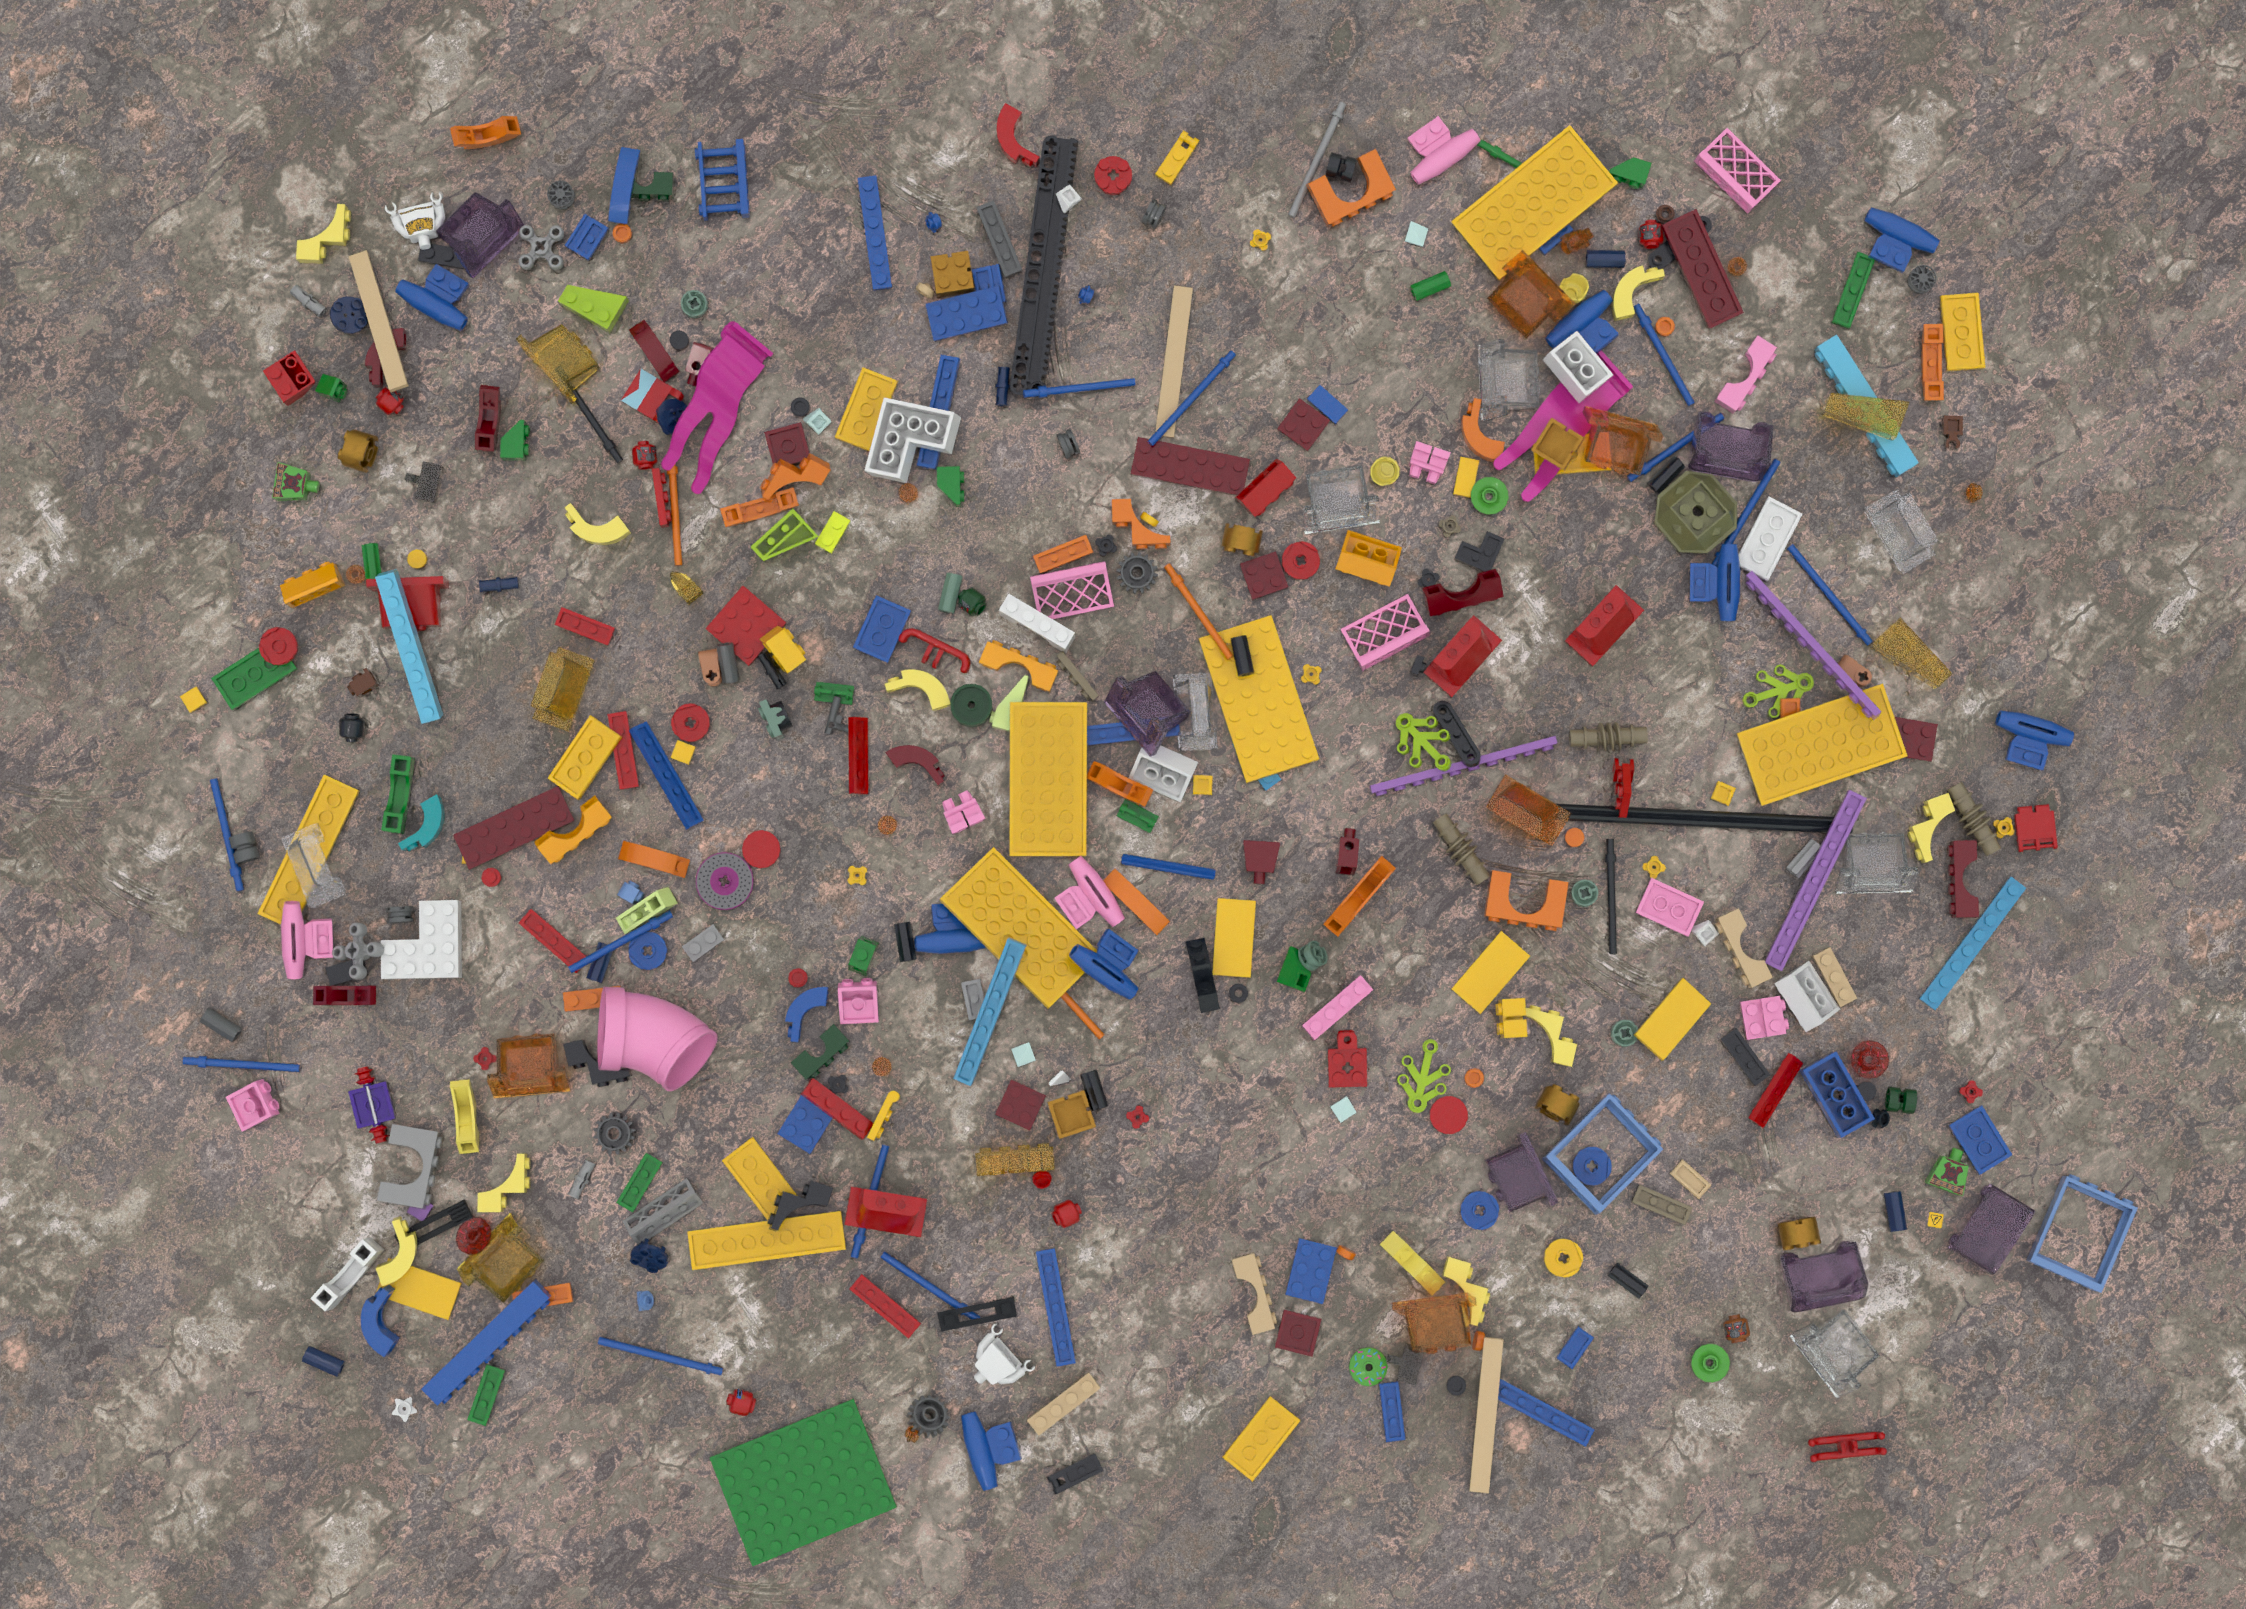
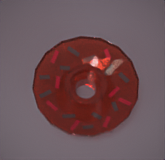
M1872 1040L1863 1041L1853 1049L1851 1065L1854 1071L1861 1077L1868 1079L1877 1078L1888 1068V1052L1879 1042ZM1867 1056L1872 1058L1871 1063L1866 1062Z
M473 1217L463 1222L456 1233L458 1248L468 1255L482 1252L491 1240V1227L486 1220L480 1217Z

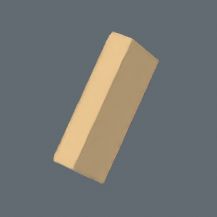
M1683 1159L1669 1173L1697 1199H1700L1711 1186L1707 1180Z

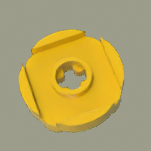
M1569 1239L1554 1240L1544 1251L1545 1266L1555 1276L1564 1278L1573 1276L1579 1271L1583 1262L1581 1248ZM1562 1252L1564 1255L1568 1254L1569 1256L1566 1259V1263L1558 1260Z

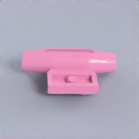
M1437 116L1408 137L1409 143L1416 152L1425 157L1410 172V175L1418 185L1440 175L1464 158L1481 141L1479 136L1473 129H1470L1451 138L1449 129L1440 117Z
M1082 856L1068 864L1078 886L1067 888L1057 895L1055 900L1073 926L1078 929L1092 919L1096 911L1112 927L1123 921L1125 917L1116 898L1098 872Z
M299 901L284 902L282 913V958L288 979H300L303 977L305 955L314 959L333 958L332 918L312 919L304 924Z

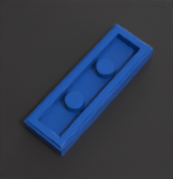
M1398 1381L1379 1383L1386 1442L1405 1440Z

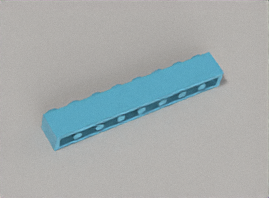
M1835 335L1815 348L1816 359L1826 367L1825 372L1830 379L1833 378L1836 383V390L1840 395L1843 394L1847 400L1845 403L1848 409L1854 411L1857 416V423L1865 428L1868 440L1871 443L1874 442L1877 447L1876 452L1881 459L1884 458L1888 464L1886 467L1889 473L1898 477L1919 463L1839 337Z
M394 569L379 573L375 579L421 724L438 720L443 716V712L398 570Z

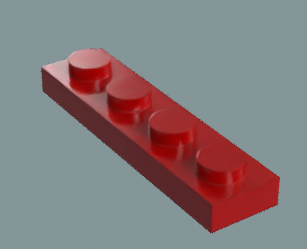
M627 711L607 714L610 729L622 736L613 750L619 788L624 790L639 787Z
M848 717L849 794L864 795L868 794V718Z
M530 909L520 920L519 924L567 966L586 957L585 954L533 909Z
M1790 1053L1787 1054L1757 1105L1752 1110L1749 1119L1758 1126L1765 1127L1802 1067L1803 1062Z
M814 1078L810 1079L801 1092L802 1096L861 1140L865 1138L874 1124Z
M863 1274L850 1287L849 1290L908 1339L920 1326L921 1323Z

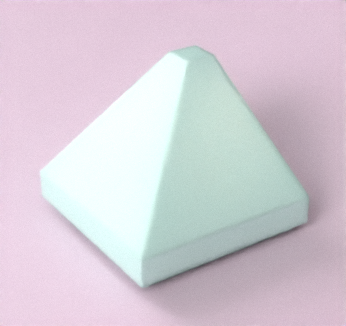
M1411 221L1405 242L1423 247L1428 228Z
M819 408L803 418V421L818 435L832 422Z
M1029 1042L1011 1049L1018 1067L1036 1061Z
M1347 1096L1330 1106L1340 1123L1357 1113Z

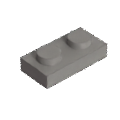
M712 924L683 945L682 948L692 962H695L725 939L715 925Z
M980 979L961 983L969 1020L977 1019L984 1001Z

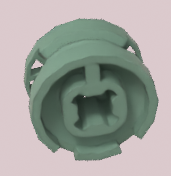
M691 290L686 292L681 298V308L688 317L699 318L708 310V302L702 292Z
M1580 880L1571 889V899L1577 906L1589 907L1598 898V888L1590 880Z
M1314 940L1298 950L1301 964L1309 971L1316 970L1326 964L1328 960L1324 947L1321 948L1319 946L1320 943Z
M1630 1020L1616 1022L1610 1031L1612 1041L1621 1047L1633 1045L1637 1041L1634 1034L1638 1027Z

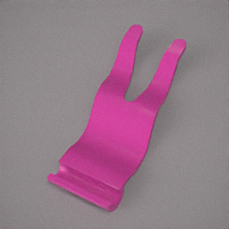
M735 321L729 322L721 332L722 340L704 360L699 370L694 395L675 426L669 450L661 462L664 470H671L679 460L684 445L693 429L708 412L712 413L713 420L702 441L697 474L691 486V490L695 494L702 493L708 484L717 453L730 435L735 424L739 402L743 393L765 367L762 364L764 359L773 355L768 348Z
M1601 350L1597 355L1612 372L1613 376L1581 403H1578L1562 382H1560L1548 395L1517 439L1494 460V468L1502 470L1534 445L1551 417L1567 427L1565 431H1568L1570 428L1584 437L1610 407L1633 388L1632 384ZM1544 459L1531 482L1521 493L1522 500L1529 502L1536 497L1555 477L1560 468Z

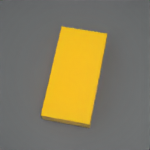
M1460 457L1453 495L1471 498L1479 460Z

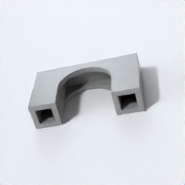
M392 1124L388 1143L415 1149L422 1157L423 1170L416 1181L407 1185L381 1181L377 1201L426 1210V1205L429 1206L431 1202L430 1186L433 1187L435 1182L433 1170L434 1167L437 1168L439 1156L436 1155L438 1148L442 1146L443 1137H440L441 1133Z

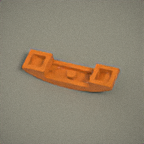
M1923 324L1921 367L1924 401L1944 400V381H1942L1943 324Z
M793 487L775 492L769 500L763 497L742 504L720 508L725 527H730L776 515L798 507L799 504Z
M1116 869L1103 880L1109 890L1156 935L1170 922Z

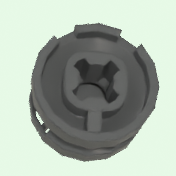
M560 180L555 181L549 186L547 197L552 206L556 209L564 210L573 205L575 192L569 183Z
M1152 199L1141 223L1152 225V228L1156 229L1167 205L1159 204L1157 200Z
M1920 265L1910 272L1907 283L1913 292L1923 294L1934 287L1937 276L1931 267Z
M1070 428L1065 430L1063 434H1056L1066 459L1070 458L1074 453L1076 455L1081 453Z
M413 906L385 908L388 914L387 924L414 922L411 917Z

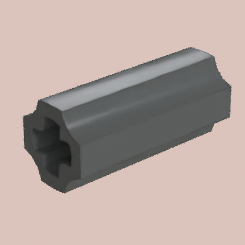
M733 642L718 644L716 648L723 683L739 681Z
M208 1008L200 1019L202 1024L231 1042H234L242 1031L241 1027L211 1008Z

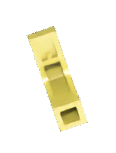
M1639 266L1629 271L1621 279L1612 297L1611 308L1614 321L1632 318L1635 315L1632 303L1634 289L1642 284L1663 280L1665 277L1663 269L1658 270L1657 267L1647 269L1645 273L1643 266Z
M571 503L564 507L567 510L565 515L571 523L575 521V524L570 526V529L579 538L588 543L610 545L623 540L631 534L619 516H616L607 524L593 526L583 520Z
M903 670L901 671L902 679L894 677L888 679V683H885L887 693L906 687H916L923 690L929 697L933 711L950 707V700L944 686L938 679L927 672Z
M401 1216L392 1220L399 1240V1252L392 1260L378 1264L376 1267L382 1286L393 1283L401 1278L408 1271L416 1256L415 1231L407 1233L409 1231L408 1223L406 1220H402Z

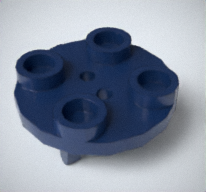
M348 296L339 298L332 304L330 309V320L333 326L345 334L357 333L367 324L368 319L362 300L359 298Z
M668 399L662 402L656 409L658 423L666 435L673 434L680 416L687 408L683 401Z
M645 1238L644 1241H641L640 1245H636L631 1250L630 1262L633 1265H639L647 1269L650 1273H657L658 1270L665 1268L668 1264L669 1258L665 1252L666 1248L649 1245V1239Z

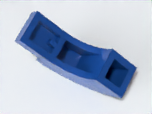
M817 987L807 990L792 1002L785 1018L786 1022H793L792 1026L788 1028V1037L791 1038V1042H800L802 1020L810 1009L817 1006L827 1007L829 987Z

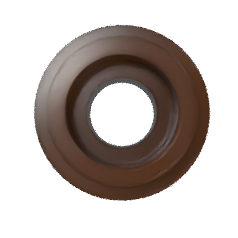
M1661 205L1656 210V219L1662 224L1673 220L1675 216L1674 209L1669 205ZM1662 212H1667L1668 217L1664 218Z

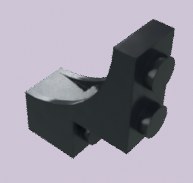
M1205 938L1186 941L1200 1011L1205 1013L1219 1010L1218 996Z
M585 1040L563 1044L568 1067L573 1066L574 1069L585 1067V1063H587L592 1085L597 1084L598 1088L608 1086L609 1081L616 1080V1083L628 1081L627 1077L632 1076L631 1069L628 1068L620 1069L619 1071L599 1070L598 1062L590 1054Z
M811 1180L808 1184L805 1183L802 1195H804V1198L784 1191L780 1195L777 1194L773 1204L776 1206L774 1214H770L767 1222L770 1225L769 1230L778 1231L784 1219L797 1208L809 1205L826 1207L833 1187Z

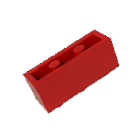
M1275 459L1235 498L1250 515L1254 517L1264 513L1270 503L1275 502L1279 498V494L1283 490L1293 485L1296 477L1283 461Z

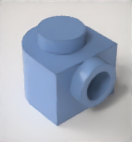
M629 881L628 883H623L617 896L635 905L636 902L639 903L642 900L644 892L638 889L639 885Z

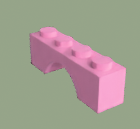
M1757 335L1745 353L1750 364L1748 378L1741 383H1726L1714 402L1733 414L1736 410L1741 411L1746 403L1744 401L1747 394L1751 395L1756 388L1754 382L1757 378L1761 380L1765 374V365L1767 362L1771 364L1777 354L1774 351L1777 347Z
M1361 975L1358 976L1301 1026L1313 1040H1316L1373 989Z

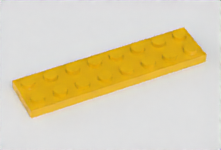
M323 775L257 914L281 924L283 906L286 901H299L301 911L303 912L360 792L359 790L327 775Z
M836 1211L785 1218L776 1232L769 1230L770 1225L767 1224L768 1221L687 1231L692 1270L846 1250L842 1212Z

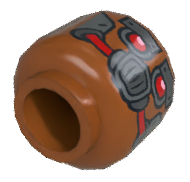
M1740 1314L1728 1316L1729 1320L1723 1323L1726 1339L1731 1341V1343L1747 1341L1746 1338L1750 1336L1748 1320L1741 1318Z

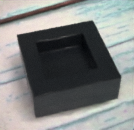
M1417 654L1410 675L1417 677L1418 673H1423L1426 665L1423 662L1425 657Z

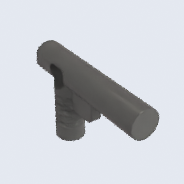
M833 697L824 732L826 734L832 735L833 729L848 733V725L841 724L842 716L837 715L841 697ZM829 722H833L835 726L829 727Z

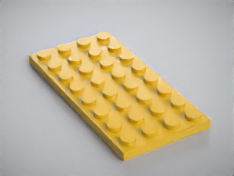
M1569 125L1452 220L1451 223L1500 281L1618 185V182Z
M1272 615L1218 632L1232 654L1231 638L1242 635L1247 636L1254 674L1238 677L1234 656L1227 660L1211 635L1199 638L1246 784L1318 761L1319 756Z
M1879 684L1862 690L1881 711L1880 716L1875 720L1871 717L1867 718L1861 710L1863 708L1858 703H1853L1847 695L1736 733L1760 805L1763 806L1907 757L1884 685Z
M1010 702L1009 856H1086L1087 702Z
M994 847L939 899L998 960L1009 937L1027 945L1015 977L1047 1009L1085 973L1069 957L1072 948L1079 944L1097 953V950Z

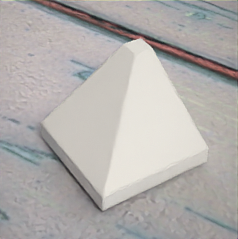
M1071 185L1056 193L1064 213L1082 199Z
M1709 920L1693 926L1691 930L1704 946L1719 934Z
M1062 1070L1049 1082V1085L1066 1083L1071 1079Z

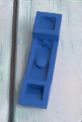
M621 147L611 193L609 222L628 225L631 195L640 157V150Z

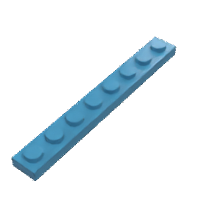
M2013 877L2007 879L1920 996L1919 1000L1933 1010L1938 1008L2025 891V886Z
M1010 937L1007 939L953 1079L969 1086L973 1085L1024 954L1026 944Z

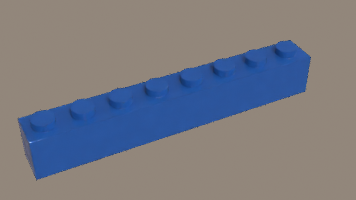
M535 1279L421 1390L437 1406L441 1402L445 1404L452 1397L450 1393L455 1388L459 1391L466 1384L465 1379L469 1375L473 1377L481 1370L478 1366L483 1361L487 1364L494 1357L492 1353L497 1348L501 1350L509 1343L506 1339L510 1335L515 1337L522 1330L520 1326L525 1321L530 1323L536 1317L534 1312L537 1309L543 1310L550 1303L548 1300L551 1297L550 1293Z

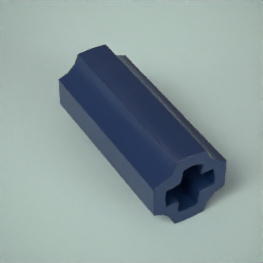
M1587 250L1586 267L1624 268L1626 262L1625 250Z
M598 942L596 951L603 948L607 944ZM613 951L591 963L587 979L603 983Z
M1901 1191L1884 1193L1890 1232L1907 1230Z
M308 1346L302 1358V1362L336 1377L340 1375L345 1361L311 1346Z

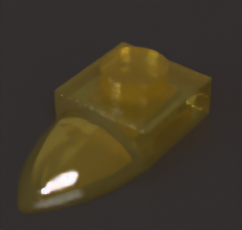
M673 571L670 573L674 589L688 605L692 604L703 594V591L687 575Z

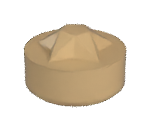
M919 282L916 286V291L928 299H931L935 294L932 286L928 283L923 284Z

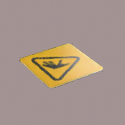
M1929 1212L1927 1226L1942 1228L1944 1215Z

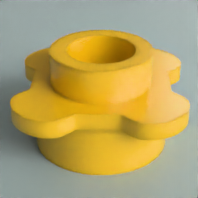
M1259 229L1254 230L1250 246L1253 248L1258 247L1262 251L1267 250L1268 240L1271 239L1270 233H1265Z
M1309 664L1304 665V674L1301 677L1302 682H1312L1314 685H1317L1320 682L1319 673L1322 671L1321 667H1314Z
M2006 817L2004 820H1995L1993 822L1998 838L2014 834L2015 830L2013 829L2011 818Z
M1652 856L1651 860L1642 866L1643 870L1647 871L1650 874V878L1653 879L1657 878V875L1666 869L1657 856Z
M850 866L848 868L850 873L847 880L850 885L854 883L865 885L867 882L865 879L866 867L855 868Z

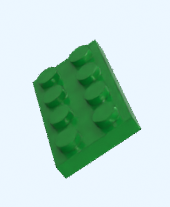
M257 648L211 679L230 709L234 711L296 671L297 667L293 661L282 666L273 665L261 656L259 648Z

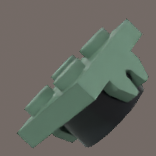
M766 699L759 702L761 707L758 710L762 719L768 721L766 728L772 738L775 737L777 741L785 738L782 731L793 727L783 702L778 701L772 705Z

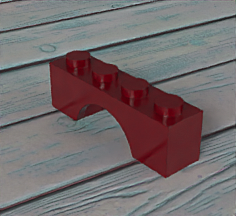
M1496 569L1477 573L1474 583L1466 590L1460 592L1449 591L1441 583L1422 588L1425 606L1430 616H1439L1445 612L1458 611L1464 607L1476 606L1483 602L1495 601L1498 598L1504 597L1501 578Z
M1977 840L1951 841L1950 845L1947 846V855L1950 857L1948 876H1951L1948 893L1951 895L1952 903H1949V914H1952V918L1979 917V898L1971 895L1963 884L1965 868L1971 862L1977 860Z

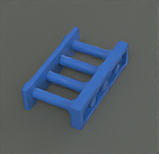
M736 139V145H733V147L703 149L702 142H698V148H695L696 160L699 159L702 204H699V215L703 216L704 221H708V213L737 211L741 213L742 218H750L744 140ZM726 155L737 157V164H734V166L705 168L704 157ZM738 175L739 182L735 183V185L706 187L705 176ZM736 192V194L740 195V201H737V203L707 206V194Z

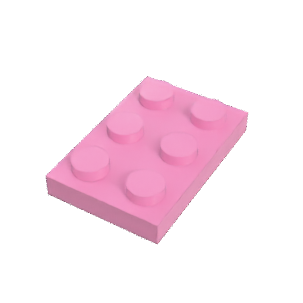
M1650 878L1635 913L1689 937L1704 901Z

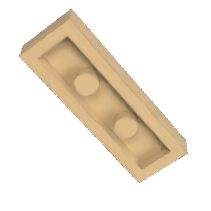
M1831 947L1812 956L1839 1007L1857 999Z

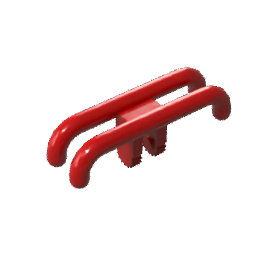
M909 628L900 634L898 640L901 643H906L911 636L929 643L921 660L922 663L925 664L928 661L934 647H937L939 650L932 663V668H937L944 652H947L962 661L960 671L968 673L971 663L968 655L963 651L918 629Z
M1864 1432L1811 1438L1808 1441V1445L1811 1447L1837 1443L1838 1451L1812 1454L1810 1461L1886 1455L1887 1449L1884 1447L1858 1449L1857 1441L1883 1440L1885 1434L1883 1432Z

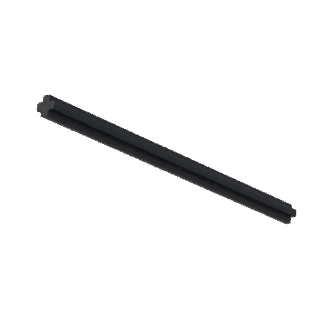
M1546 803L1544 819L1820 833H1827L1834 817L1639 807H1629L1627 818L1619 817V810L1615 809V806Z

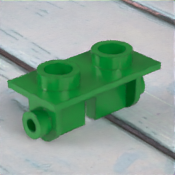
M816 682L814 701L832 703L833 697L838 696L841 697L840 704L852 705L854 686Z
M1126 799L1116 815L1148 833H1151L1159 816Z

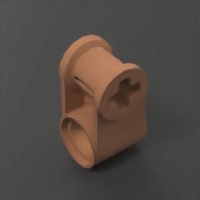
M717 648L699 651L698 655L704 681L712 687L718 686L722 682ZM711 673H714L716 675V677H714V681L708 678L711 677Z
M1844 654L1838 665L1858 687H1864L1869 684L1872 679L1871 672L1856 660ZM1863 673L1865 674L1864 678L1866 680H1863L1861 682L1859 681L1860 677L1858 675H1861Z

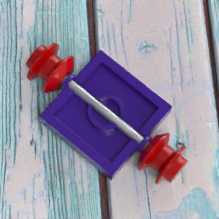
M366 1066L358 1068V1073H354V1075L359 1076V1080L356 1083L363 1085V1087L348 1091L357 1129L373 1125V1128L369 1131L374 1136L371 1141H375L378 1144L386 1142V1137L390 1136L385 1134V1130L388 1127L381 1125V1123L396 1119L387 1081L371 1085V1082L375 1079V1077L370 1076V1072L373 1069H369Z

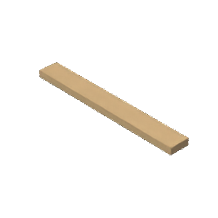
M365 250L351 255L349 260L389 391L394 392L408 387L407 378L369 253Z
M1174 286L1156 431L1178 408L1193 288ZM1176 422L1162 437L1174 438Z
M1484 1337L1469 1488L1471 1492L1489 1493L1504 1341L1501 1338Z

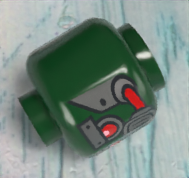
M964 589L958 595L959 608L969 616H978L985 610L986 598L976 589Z

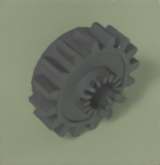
M1131 552L1129 558L1124 556L1125 562L1119 561L1121 568L1116 569V572L1121 574L1117 577V580H1122L1120 586L1126 585V592L1133 589V594H1136L1137 590H1140L1141 594H1143L1144 588L1151 590L1149 584L1155 585L1156 582L1153 578L1158 577V574L1154 573L1158 569L1157 566H1152L1154 560L1149 561L1148 554L1143 557L1141 552H1138L1137 556H1134L1133 552ZM1137 568L1143 574L1141 577L1136 578L1132 575V571Z
M610 1113L609 1118L603 1115L604 1121L596 1122L599 1127L593 1129L597 1132V1135L593 1136V1138L598 1139L596 1146H603L602 1152L608 1149V1154L611 1155L613 1150H615V1153L618 1155L620 1154V1149L626 1152L627 1145L633 1146L630 1140L636 1139L632 1135V1132H635L636 1129H631L630 1126L633 1124V1121L627 1122L628 1116L621 1118V1113H617L616 1117H614V1114ZM613 1128L619 1131L617 1139H613L610 1136V1131Z
M922 1395L919 1397V1401L915 1399L912 1402L913 1405L908 1407L910 1412L907 1413L906 1417L911 1419L907 1424L913 1425L911 1431L917 1430V1436L923 1433L926 1439L930 1434L934 1438L937 1433L941 1434L944 1431L943 1428L948 1426V1423L945 1422L950 1418V1416L946 1415L948 1408L944 1407V1401H938V1397L934 1399L931 1398V1395H928L924 1398ZM926 1413L930 1415L931 1420L925 1417Z

